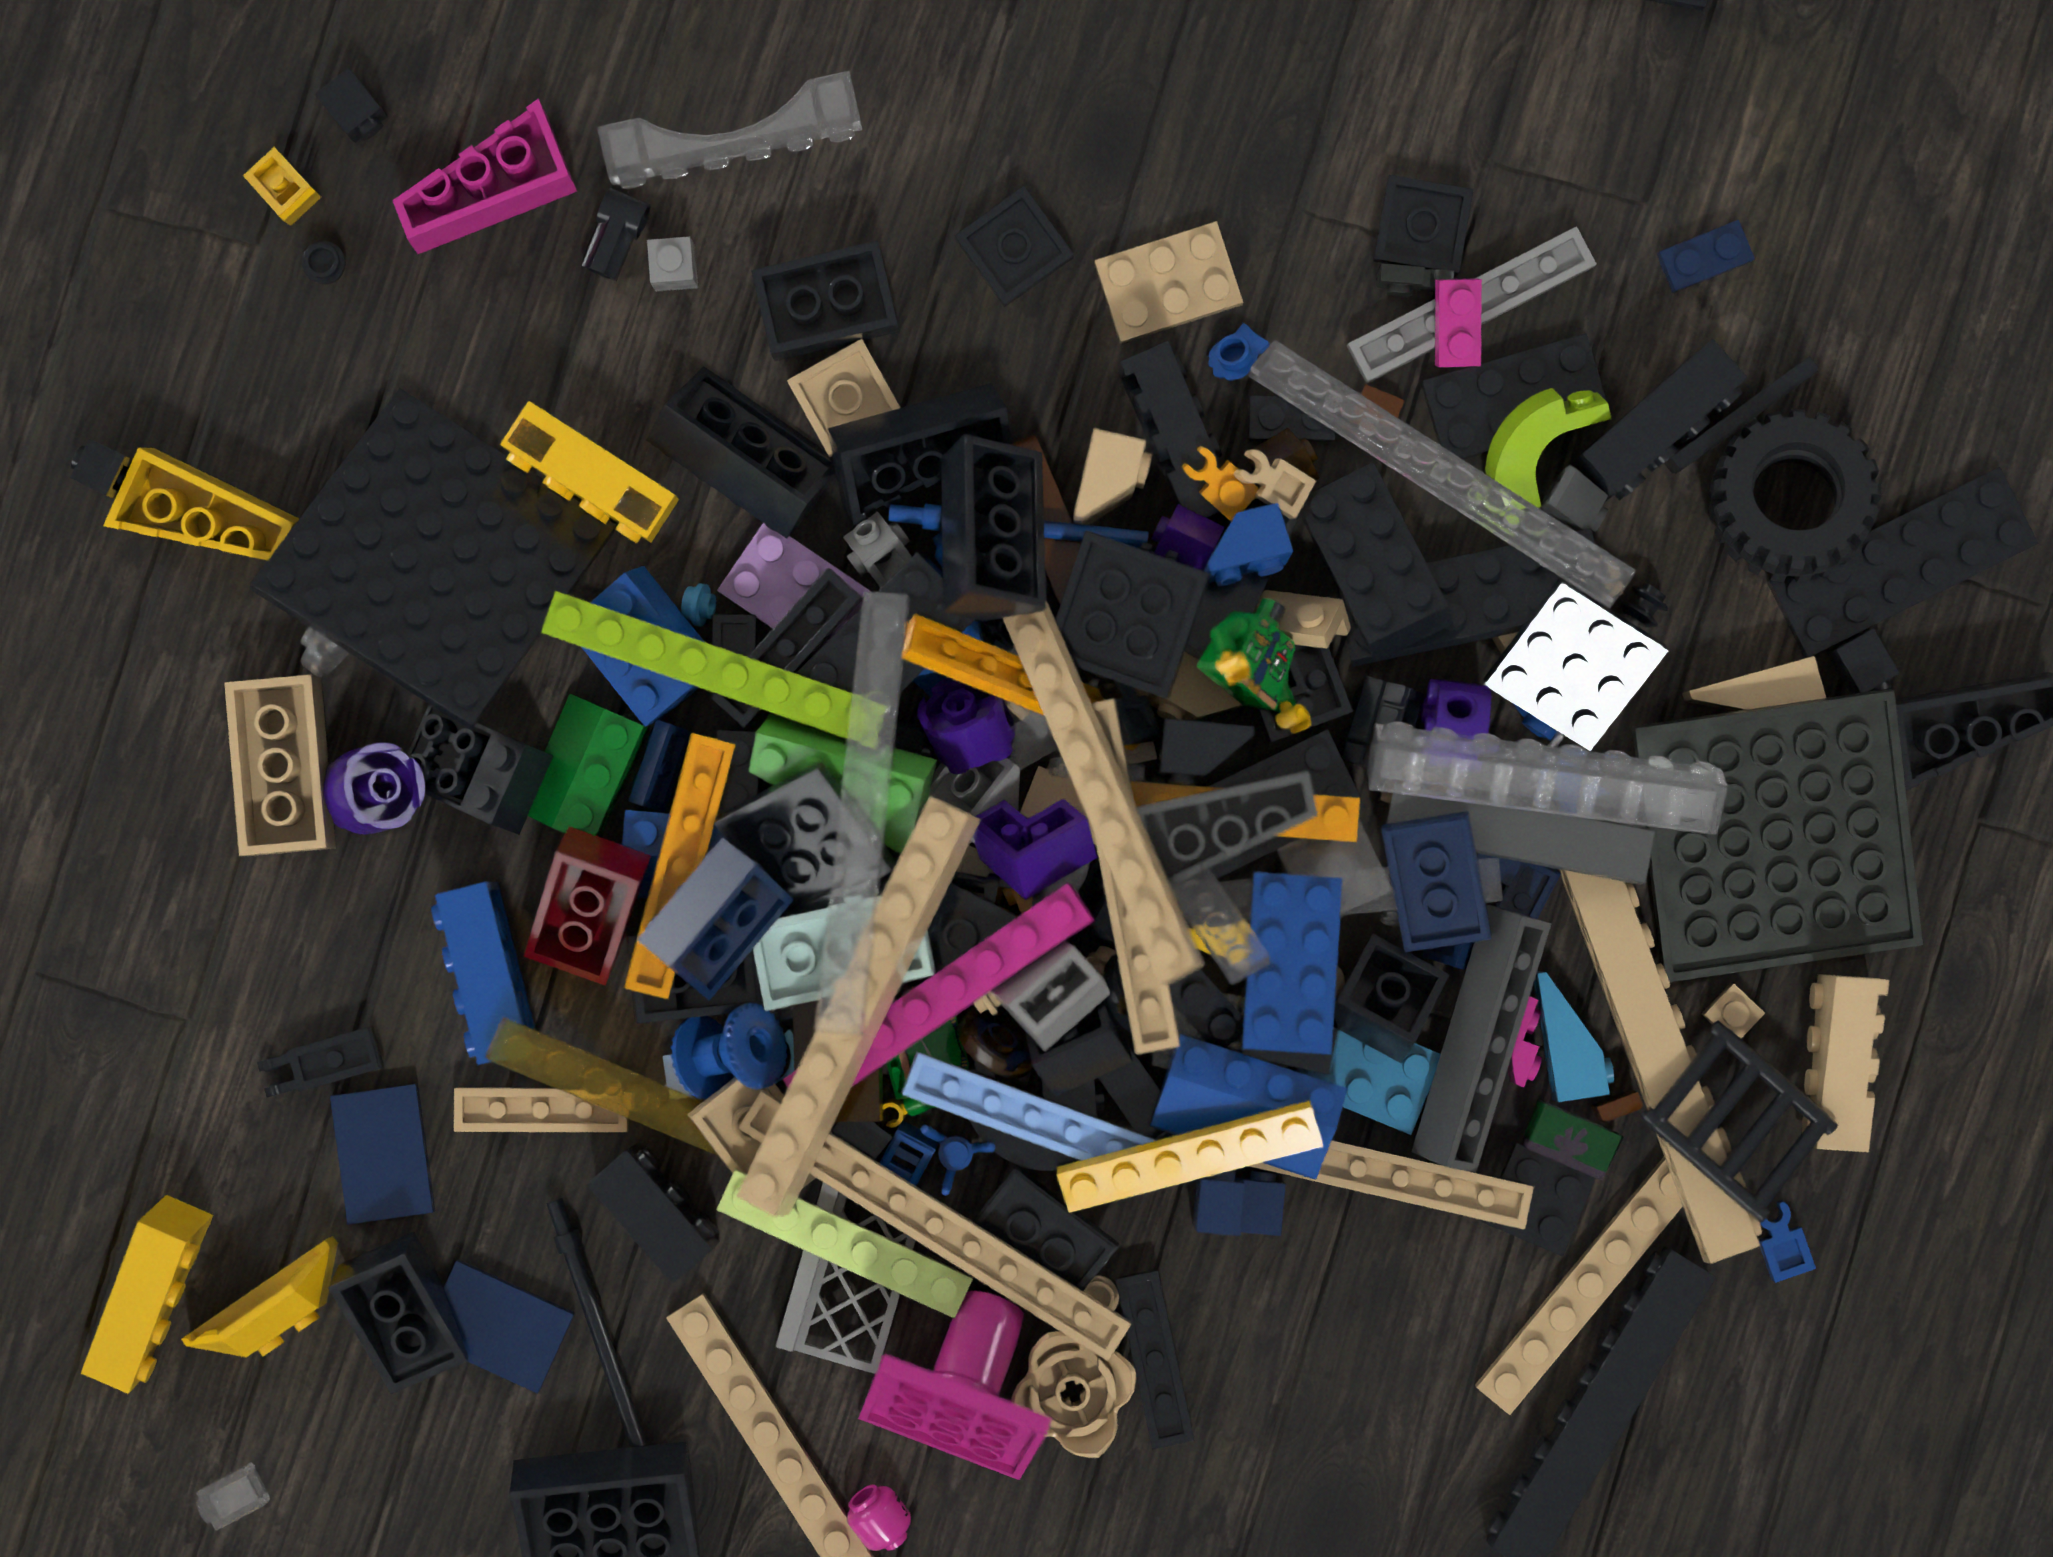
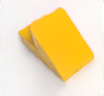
M275 147L243 175L288 225L295 223L321 198Z

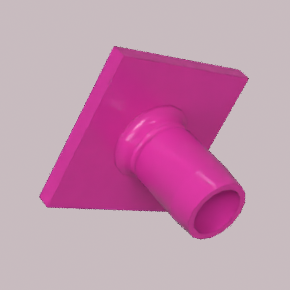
M967 1291L955 1319L952 1318L933 1372L884 1354L858 1419L1020 1480L1046 1436L1052 1419L998 1398L1018 1343L1024 1313L1018 1306L999 1296L987 1292Z

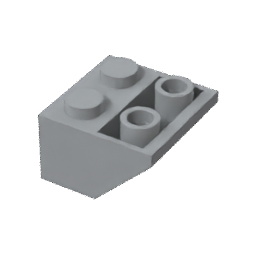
M1066 940L991 991L993 996L1044 1051L1110 994L1104 979Z

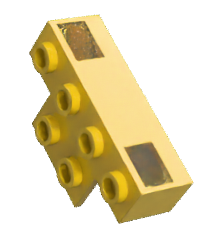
M530 401L527 402L500 444L510 452L506 460L526 473L529 472L531 467L542 472L546 476L542 483L548 486L549 489L555 491L568 501L571 500L573 495L582 499L579 507L584 509L585 512L597 518L605 525L609 518L619 523L615 530L635 543H638L641 537L651 543L679 501L675 494Z

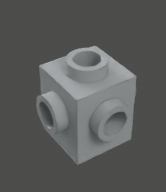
M878 512L867 520L860 522L855 529L843 537L853 551L846 556L861 577L869 572L880 588L912 559L904 545L910 542L897 522H892L888 525Z

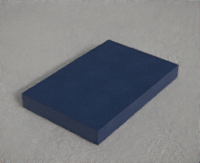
M1469 811L1382 824V835L1405 952L1490 940L1492 934Z
M418 1083L330 1096L347 1225L435 1212Z
M458 1259L443 1290L469 1357L467 1362L538 1394L574 1318L575 1312Z

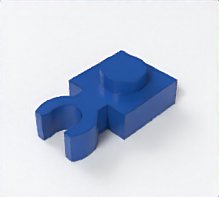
M1782 1200L1776 1201L1777 1208L1779 1209V1216L1776 1220L1768 1221L1766 1218L1763 1222H1759L1760 1226L1767 1229L1769 1234L1768 1237L1758 1241L1771 1280L1775 1283L1816 1269L1802 1227L1788 1228L1791 1212L1788 1205Z

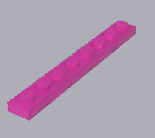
M1067 883L891 1004L852 1086L1093 922L1095 919L1072 884ZM797 1070L783 1079L788 1088Z

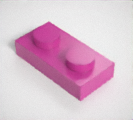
M1435 279V366H1481L1482 279Z

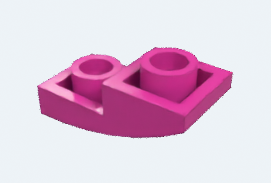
M1530 996L1508 1066L1510 1082L1522 1087L1525 1086L1527 1079L1531 1081L1535 1079L1542 1057L1536 1055L1539 1046L1523 1041L1526 1033L1533 1034L1541 1014V1010L1536 1009L1538 1000Z

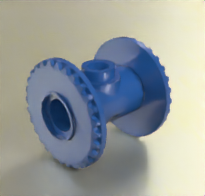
M746 1003L736 1007L728 1016L724 1028L709 1016L687 1018L679 1025L675 1031V1036L672 1038V1066L675 1068V1075L678 1076L679 1083L684 1086V1090L688 1091L691 1096L701 1100L709 1098L733 1079L734 1075L743 1085L749 1088L765 1089L775 1084L784 1072L783 1069L786 1066L785 1059L787 1058L786 1037L783 1035V1028L779 1026V1020L775 1019V1015L769 1010L765 1011L763 1005Z

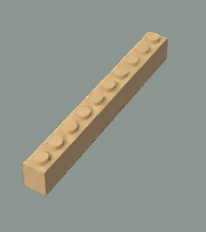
M933 797L929 798L737 1194V1197L774 1217L790 1214L981 819L943 800Z
M1558 869L1646 1108L1651 1106L1654 1109L1697 1054L1692 1045L1685 1046L1680 1030L1685 1028L1682 1014L1677 1004L1670 1005L1665 989L1670 988L1668 976L1661 963L1655 965L1649 949L1655 947L1652 933L1646 922L1640 924L1634 908L1639 906L1637 893L1632 883ZM1698 1081L1668 1119L1686 1137L1689 1136L1714 1104L1709 1088L1707 1086L1701 1087ZM1722 1127L1717 1128L1701 1148L1720 1166L1727 1158L1726 1153L1731 1152L1728 1137ZM1657 1135L1703 1262L1711 1264L1759 1247L1760 1244L1757 1236L1762 1234L1759 1221L1742 1209ZM1739 1171L1734 1178L1746 1188Z

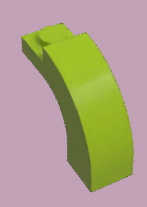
M1553 388L1531 396L1518 405L1505 418L1493 437L1485 468V481L1490 507L1499 518L1542 507L1536 483L1538 459L1548 443L1558 435L1611 419L1608 402L1599 393H1593L1589 390L1578 391L1570 394L1567 397V401L1563 402V398Z

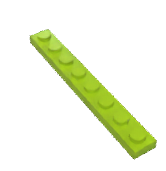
M555 591L541 632L874 747L888 709L887 705Z

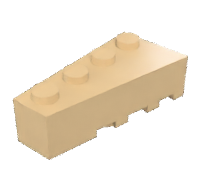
M1818 974L1817 983H1812L1809 1001L1811 1009H1815V1026H1810L1807 1033V1049L1809 1052H1813L1812 1069H1807L1805 1074V1094L1810 1095V1099L1838 1124L1837 1129L1827 1136L1824 1133L1813 1148L1869 1152L1875 1096L1872 1091H1867L1868 1083L1875 1082L1879 1070L1880 1059L1876 1048H1872L1873 1039H1877L1879 1033H1883L1885 1016L1880 1014V1008L1877 1003L1878 995H1887L1889 980ZM1804 1116L1802 1119V1132L1810 1123Z

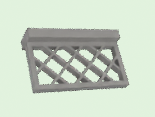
M823 1182L817 1206L849 1220L844 1212L847 1197ZM875 1214L858 1223V1225L863 1227L877 1219L887 1238L897 1243L907 1238L905 1246L911 1249L914 1248L915 1239L905 1233L893 1238L884 1220ZM803 1250L776 1347L791 1352L795 1350L876 1374L882 1360L900 1293L892 1290L890 1295L886 1287L876 1283L855 1295L843 1274L847 1269L840 1268V1266L830 1262L835 1272L825 1277L829 1261ZM838 1276L849 1299L828 1310L820 1295L821 1287L825 1282ZM879 1288L888 1306L885 1314L870 1322L858 1299ZM818 1303L823 1313L813 1318ZM853 1303L864 1326L843 1337L831 1314ZM824 1318L827 1319L838 1339L824 1348L806 1343L810 1326ZM883 1321L878 1337L873 1326ZM867 1330L876 1345L872 1361L854 1357L846 1341ZM841 1345L845 1354L832 1351L831 1349Z

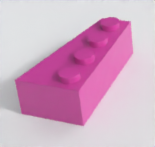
M539 98L526 107L527 111L511 122L507 120L495 128V133L475 147L471 145L459 153V158L442 170L438 168L392 200L406 237L417 254L577 192L548 116Z

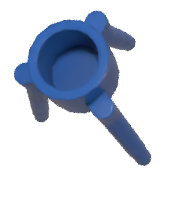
M923 1125L921 1127V1132L940 1144L939 1159L943 1166L947 1168L942 1184V1193L944 1195L950 1193L956 1171L962 1170L969 1165L973 1153L993 1152L995 1150L993 1143H970L962 1135L955 1134L947 1137L944 1133L930 1126Z

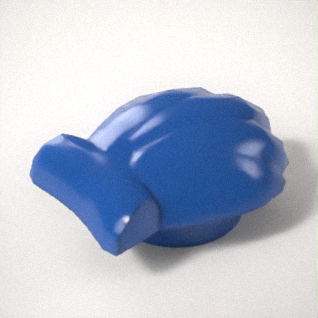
M1243 323L1236 333L1224 337L1212 347L1209 352L1208 364L1213 368V374L1217 378H1225L1228 381L1243 378L1253 369L1259 354H1263L1268 350L1269 342L1253 332L1247 324Z

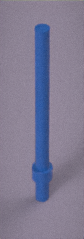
M890 504L889 521L922 525L924 530L940 531L942 527V505L925 504L924 508ZM1044 520L1045 538L1082 542L1085 531H1091L1140 548L1143 542H1148V531Z

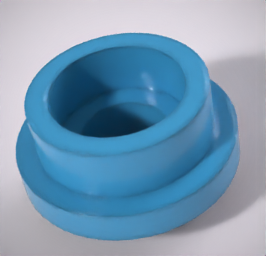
M699 583L696 587L688 586L682 598L681 612L694 626L702 627L707 619L713 618L716 610V596L711 594L708 584Z

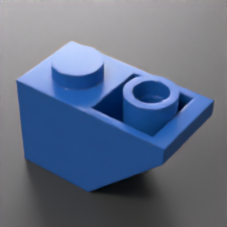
M1275 503L1236 513L1204 571L1212 573L1209 583L1216 582L1218 586H1225L1238 582L1242 579V575L1258 572L1259 576H1267L1277 573L1284 568L1283 565H1286L1293 549L1279 504Z

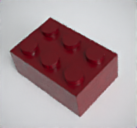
M569 826L556 850L524 957L606 986L618 960L651 855Z

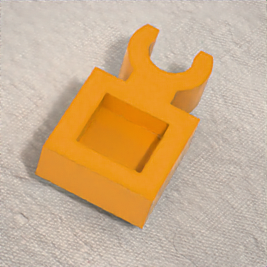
M1199 446L1197 450L1205 457V466L1201 470H1193L1191 466L1184 463L1182 469L1190 478L1206 482L1199 493L1232 522L1236 513L1244 511L1255 499L1254 496L1259 488L1254 483L1246 484L1237 480L1234 472L1239 469L1228 460L1220 469L1216 467L1214 454L1207 448Z

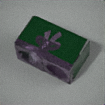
M1538 1099L1521 1144L1530 1151L1561 1164L1564 1163L1568 1167L1602 1181L1625 1137L1614 1130Z

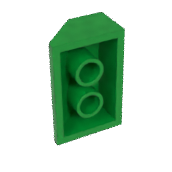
M570 694L544 751L553 755V759L528 816L563 833H566L570 826L602 837L649 728Z

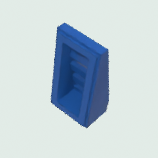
M902 1121L879 1163L916 1186L931 1160L938 1142L924 1135L917 1127ZM900 1142H903L913 1147L914 1149L922 1152L923 1154L920 1155L912 1151L911 1149L901 1145ZM893 1155L915 1165L914 1171L891 1160Z

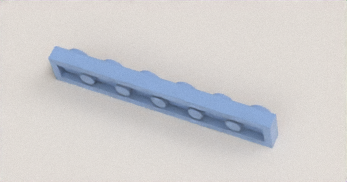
M916 1052L901 1092L902 1095L1079 1160L1157 1141Z

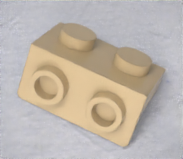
M1264 590L1252 612L1256 613L1262 598H1269L1282 604L1286 610L1278 628L1295 645L1327 649L1335 634L1346 636L1351 629L1343 599Z

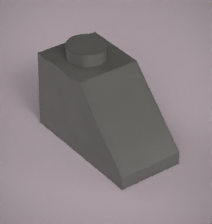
M1569 465L1556 475L1541 502L1542 507L1538 508L1536 512L1570 532L1589 528L1596 532L1608 512V509L1603 507L1608 495L1581 472Z

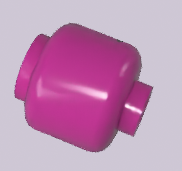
M869 1485L851 1498L848 1505L850 1510L847 1515V1523L867 1549L878 1551L885 1548L887 1551H891L899 1547L906 1540V1531L911 1524V1514L890 1487Z

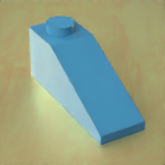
M1537 971L1533 984L1535 997L1538 1000L1537 1009L1541 1010L1539 1022L1552 1100L1563 1102L1610 1094L1608 1084L1614 1083L1611 1059L1604 1058L1602 1049L1546 972Z

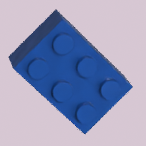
M644 566L623 573L590 602L594 605L704 642ZM582 647L645 727L655 723L656 720L665 718L700 688Z

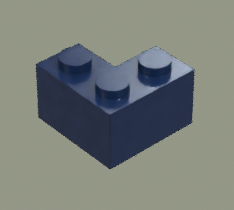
M1230 1170L1197 1179L1192 1224L1196 1232L1240 1236V1233L1243 1232L1281 1236L1286 1184L1283 1180H1276V1172L1251 1170L1250 1177L1236 1176V1172Z

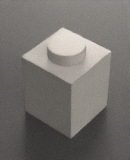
M691 237L647 240L650 283L655 291L698 288L695 245Z

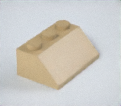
M1094 429L1073 524L1089 525L1131 499L1135 487L1144 488L1152 455L1151 453L1143 452L1145 440Z

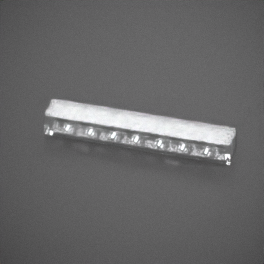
M1401 722L1375 725L1367 768L1369 790L1717 835L1728 789L1722 769L1706 762H1694L1692 765L1674 763L1672 760L1661 756L1643 759L1630 757L1624 752L1615 750L1597 753L1586 751L1584 748L1576 745H1564L1561 748L1544 746L1542 743L1531 739H1522L1518 742L1505 741L1486 733L1467 736L1456 734L1454 731L1446 728H1434L1431 731L1413 729L1410 725Z

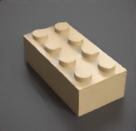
M301 675L224 682L239 856L336 848L334 822L326 806L323 791L326 769L329 763L321 677Z

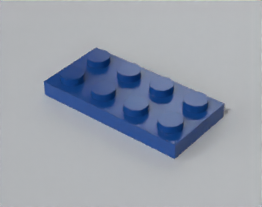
M1253 872L1242 1048L1331 1054L1342 878Z

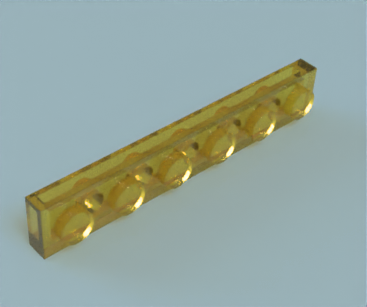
M503 1016L485 1054L488 1060L717 1155L687 1115L703 1102L702 1100Z

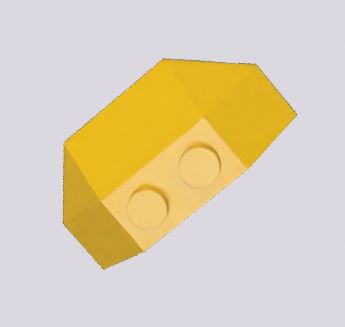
M334 1236L324 1240L181 1340L187 1347L241 1357H248L254 1352L259 1351L262 1357H264L284 1343L280 1335L294 1326L300 1332L320 1318L316 1310L327 1303L328 1287L331 1282L338 1242Z

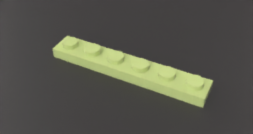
M735 1168L716 1210L955 1319L972 1282V1276L799 1197L789 1215L774 1217L737 1197L747 1173Z

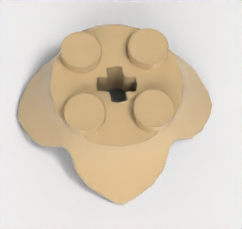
M1061 1331L1047 1332L1031 1349L1028 1358V1372L1017 1384L1011 1403L1052 1418L1045 1437L1051 1436L1056 1438L1067 1451L1078 1456L1099 1458L1115 1438L1118 1428L1117 1413L1119 1408L1130 1400L1134 1392L1136 1382L1135 1368L1117 1351H1114L1107 1361ZM1075 1381L1076 1385L1081 1383L1085 1387V1389L1080 1391V1400L1071 1402L1070 1396L1065 1399L1062 1397L1060 1392L1066 1389V1382Z

